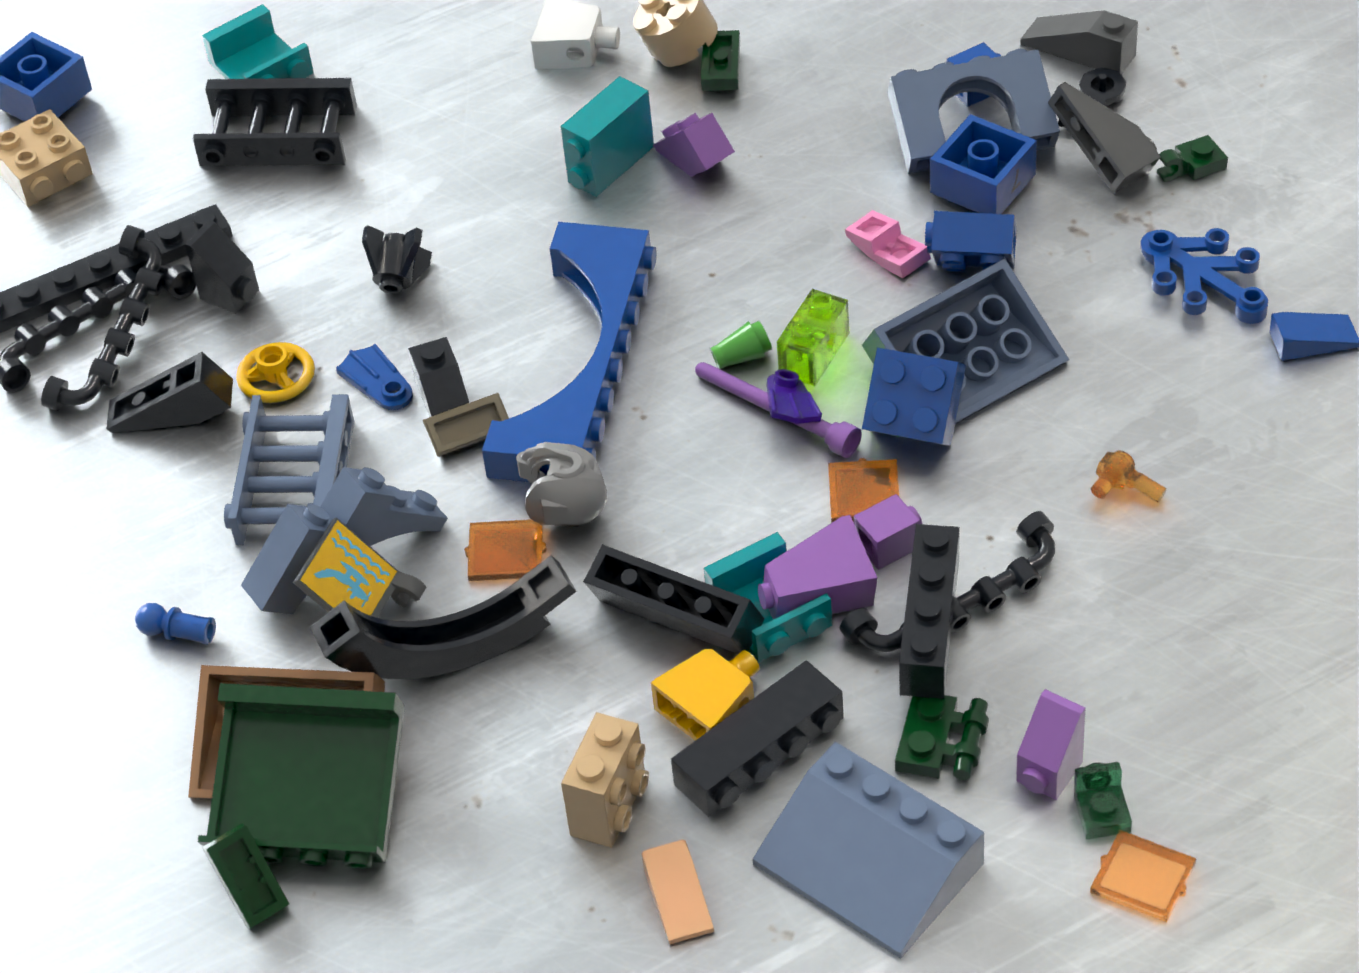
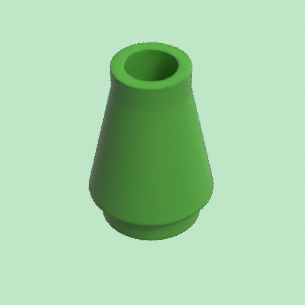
M747 321L720 343L711 347L710 351L718 368L722 369L730 365L764 358V353L772 350V345L760 321L752 324Z

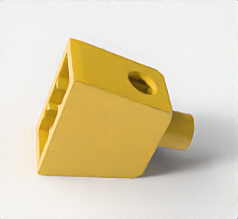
M704 649L651 682L654 709L696 741L754 698L753 682L750 678L760 670V666L755 657L745 650L741 651L732 660L727 661L713 649Z

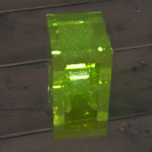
M811 289L777 340L778 370H791L799 375V379L803 383L814 387L817 385L850 333L847 299Z

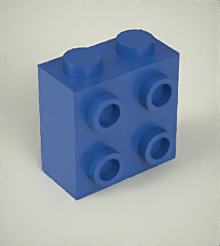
M934 211L933 222H926L925 246H927V253H932L936 265H942V270L949 272L966 271V266L982 267L983 271L1003 259H1006L1011 269H1014L1017 236L1015 215Z

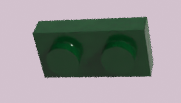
M739 30L717 31V35L709 47L706 42L702 45V91L739 90Z

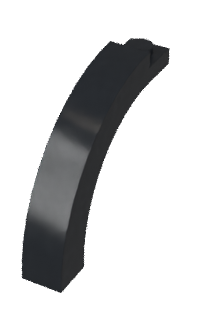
M550 555L505 590L473 607L457 613L427 620L394 621L365 614L344 600L311 625L310 629L325 658L351 672H371L383 679L426 678L475 666L524 643L551 625L546 614L577 591L560 562Z

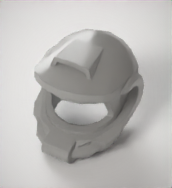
M544 442L537 444L536 447L528 448L516 456L519 476L527 479L532 484L526 492L525 510L531 520L545 526L577 527L590 523L603 510L607 502V489L595 457L586 449L571 444ZM550 464L547 475L539 470L540 467Z

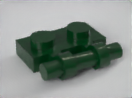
M945 695L944 699L912 697L895 758V771L939 779L943 765L954 766L953 776L959 780L970 779L972 769L978 766L981 749L978 747L980 736L986 733L989 718L986 715L988 703L984 699L974 698L970 702L969 710L962 713L957 712V697ZM951 732L962 734L961 742H958L956 745L948 744Z

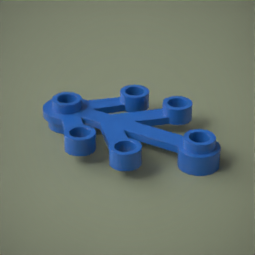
M1220 228L1210 229L1205 237H1177L1174 233L1162 229L1150 231L1142 237L1141 252L1145 259L1154 265L1152 290L1156 294L1166 296L1176 290L1177 276L1170 270V263L1172 262L1183 269L1185 292L1183 294L1182 308L1187 314L1200 315L1206 310L1207 294L1201 290L1202 281L1236 303L1235 316L1240 321L1247 324H1256L1266 318L1268 298L1261 289L1256 287L1244 289L1218 273L1221 271H1239L1244 274L1256 272L1260 261V254L1256 249L1251 247L1241 248L1236 252V256L1193 257L1187 253L1208 251L1215 255L1225 253L1229 246V234Z

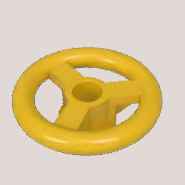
M286 342L269 343L255 348L242 359L237 368L236 381L240 390L251 399L252 395H261L263 403L283 402L296 397L309 386L314 377L315 365L311 355L298 345ZM294 357L300 360L303 366L302 375L295 383L289 378L287 367ZM266 380L270 383H277L281 390L263 391L255 388L250 382Z

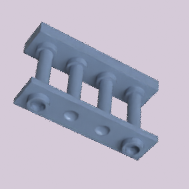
M332 394L330 410L324 411L323 415L266 416L261 395H252L250 410L243 414L244 441L231 504H226L224 508V524L227 529H231L235 545H244L248 524H276L286 508H251L254 493L312 492L314 501L308 504L321 506L342 468L347 467L354 427V417L348 394ZM323 431L325 435L324 441H319L318 445L263 446L266 432ZM260 462H318L320 466L319 472H313L312 476H257Z

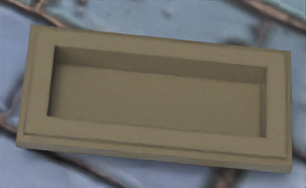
M495 393L423 420V424L437 457L484 441L492 420L504 421L509 419L499 393Z

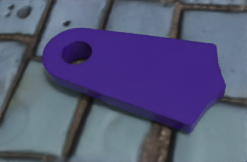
M780 369L767 378V395L770 416L772 418L795 424L821 421L822 413L797 373L791 370Z

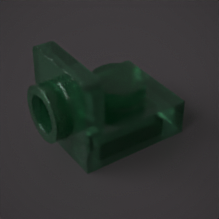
M1098 762L1075 769L1074 799L1086 840L1131 833L1132 820L1121 786L1122 769L1119 762L1105 764Z

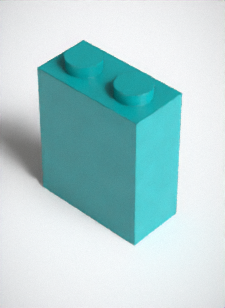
M621 76L560 126L568 182L575 188L582 189L595 197L601 194L654 147L649 91Z

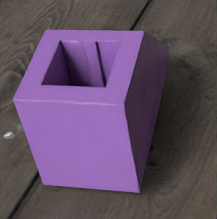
M694 113L682 121L679 120L661 131L664 138L653 144L658 153L689 176L706 171L735 152L713 113H709L701 118Z

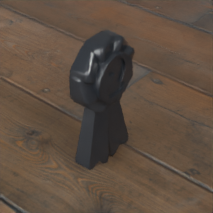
M1097 68L1088 71L1079 82V91L1106 107L1120 102L1126 89V81L1121 73L1108 68ZM1059 119V120H1058V125H1059V127H1065V126L1063 125V123H1062V122L1060 121V119Z

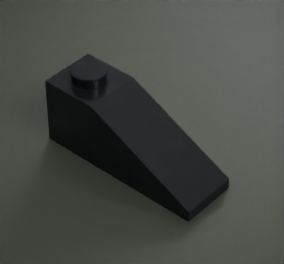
M200 352L110 399L106 429L110 433H121L200 424L231 408L233 378L206 354Z

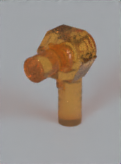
M1117 450L1115 452L1108 451L1100 460L1095 472L1099 478L1092 485L1091 492L1097 498L1103 499L1112 488L1121 490L1125 487L1130 489L1136 488V490L1158 503L1164 496L1167 488L1143 473L1136 471L1133 458L1128 453Z

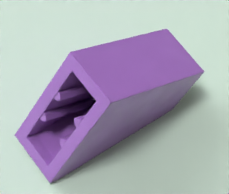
M846 515L838 518L765 565L764 581L758 585V596L764 610L769 609L773 620L826 593L831 598L832 614L874 606L878 577L851 516Z

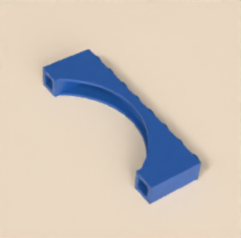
M558 222L549 248L553 276L565 278L589 300L602 323L599 342L585 368L559 393L522 414L504 421H491L482 448L487 478L530 483L527 479L519 476L516 456L520 452L536 447L537 444L544 442L578 446L586 449L596 460L595 445L596 442H602L605 432L604 415L605 412H611L613 407L614 383H619L622 377V355L628 354L630 351V329L632 325L636 326L639 321L640 297L645 298L647 295L648 270H654L657 251L656 247H652L650 244L649 230ZM550 464L540 467L539 470L547 475Z

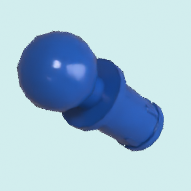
M157 603L142 605L137 610L134 618L135 625L141 633L147 636H154L164 631L165 638L170 641L175 640L177 637L208 645L212 642L216 631V621L213 617L207 618L183 613L179 607H172L167 613L164 607Z

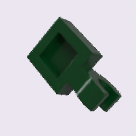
M1206 135L1176 145L1175 150L1168 149L1159 154L1161 156L1160 160L1165 166L1158 168L1156 173L1164 182L1173 181L1187 173L1193 180L1227 169L1228 157L1211 137Z

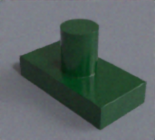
M240 824L202 847L246 927L251 929L290 904L246 825Z

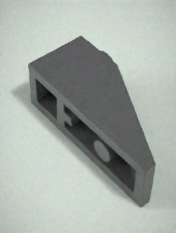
M1105 10L1037 17L1020 39V44L1094 69L1108 68L1116 70L1122 75L1136 56L1138 21Z
M1068 83L1060 84L1048 101L1050 107L1113 194L1149 174L1161 158L1154 142L1145 136L1139 126Z

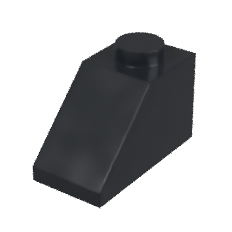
M208 220L185 243L201 300L237 314L255 297L259 291L253 263L215 222Z
M447 337L408 348L414 380L429 417L469 403L460 369Z

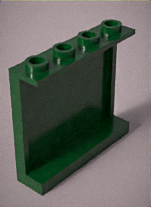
M220 683L217 701L225 709L207 835H198L197 842L204 847L238 825L244 824L249 829L267 863H281L283 857L300 858L299 862L313 866H324L327 864V859L344 860V865L362 869L371 868L372 862L386 863L405 706L399 696L392 692Z

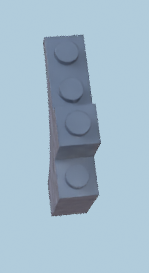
M343 467L320 507L314 504H308L307 506L287 504L241 586L261 611L294 614L307 594L293 582L332 519L337 517L369 546L402 534L420 531H441L448 519L447 516L437 506V500L423 490L412 492L386 485L384 483L385 478L372 468L364 467L361 470Z

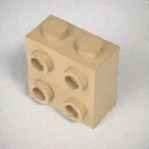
M50 109L0 133V176L27 207L93 174L84 145Z
M598 712L595 713L561 782L570 836L612 848L619 832L624 833L628 829L632 817V805L637 796L642 797L649 781V772L645 770L643 761L645 744L641 743L638 723Z

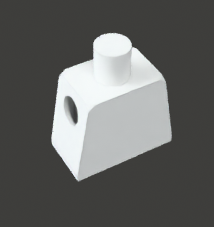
M545 0L531 39L535 69L591 67L595 63L599 48H619L620 28L603 26L601 9L596 5L570 0Z

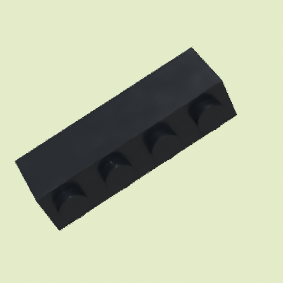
M916 524L899 660L900 696L944 699L959 568L960 527Z
M603 544L583 581L601 602L736 654L743 650L749 652L753 644L752 630L762 626L764 622V617L750 599Z
M804 661L672 757L671 765L674 786L708 817H711L721 808L730 807L736 802L740 794L756 782L761 783L765 781L775 768L790 757H797L806 749L810 742L823 733L831 732L838 726L841 719L844 718L842 690L810 662Z

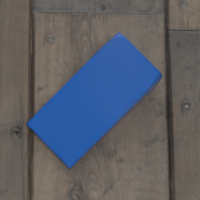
M1278 312L1271 314L1269 333L1281 361L1359 348V337L1349 315Z

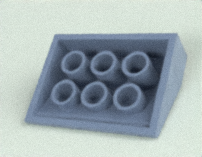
M1006 259L997 262L873 329L862 344L873 364L877 347L966 364L955 424L1070 360Z
M834 742L806 772L752 860L753 864L901 959L984 864V831L839 743Z

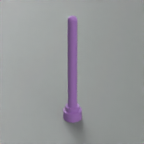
M700 362L696 365L695 373L698 377L770 412L767 392L706 362ZM821 419L820 422L796 424L824 438L825 443L829 445L830 451L844 458L852 456L857 450L862 437L860 428L845 421L831 424Z

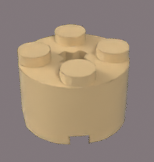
M639 0L641 5L633 19V26L656 62L659 60L662 65L668 67L679 66L698 57L700 54L697 50L705 42L709 47L718 31L717 22L703 0Z

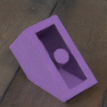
M1044 689L1017 753V782L1023 784L1025 788L1033 793H1042L1054 800L1058 799L1083 763L1085 707Z

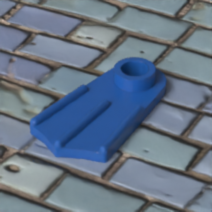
M376 344L360 350H350L344 361L336 367L339 376L384 409L399 410L406 407L412 401L413 392L410 384Z

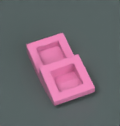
M874 210L845 229L846 236L863 253L886 270L901 278H905L931 259L925 244L901 234L899 221Z

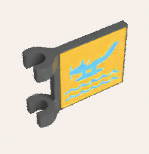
M337 517L332 519L293 582L327 612L345 600L357 610L377 618L390 596L398 605L404 608L408 605L411 598L415 602L420 600L427 588L418 578L398 571Z

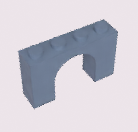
M1016 49L1008 52L1005 56L994 58L985 55L978 56L967 63L956 65L951 62H945L934 66L932 69L918 72L915 69L900 71L890 78L888 96L908 174L930 170V158L946 142L939 109L948 99L964 92L984 93L996 99L1006 110L1012 131L1037 140L1036 150L1051 148L1056 145L1060 129L1056 114L1048 104L1051 95L1039 49L1032 51Z

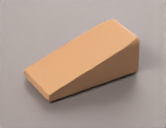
M679 840L644 850L642 852L644 872L669 945L714 932L711 917L686 841Z

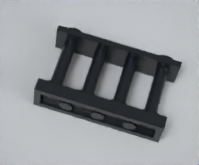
M352 78L207 79L205 91L211 114L215 116L211 134L193 135V143L199 166L345 165L346 158L341 134L335 131L339 115H355L357 103ZM324 115L320 133H299L303 116ZM251 116L248 133H227L230 117ZM287 116L284 133H263L266 117Z

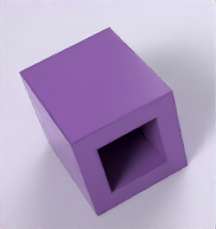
M897 494L854 515L856 530L870 561L878 570L913 552L916 524H923L917 510L913 506H907Z

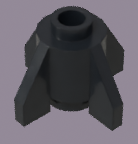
M369 225L364 227L362 244L373 273L372 280L379 286L380 290L391 294L400 293L402 290L411 287L430 267L432 252L420 247L422 229L416 227L406 232L405 235L400 233L384 235L383 231Z

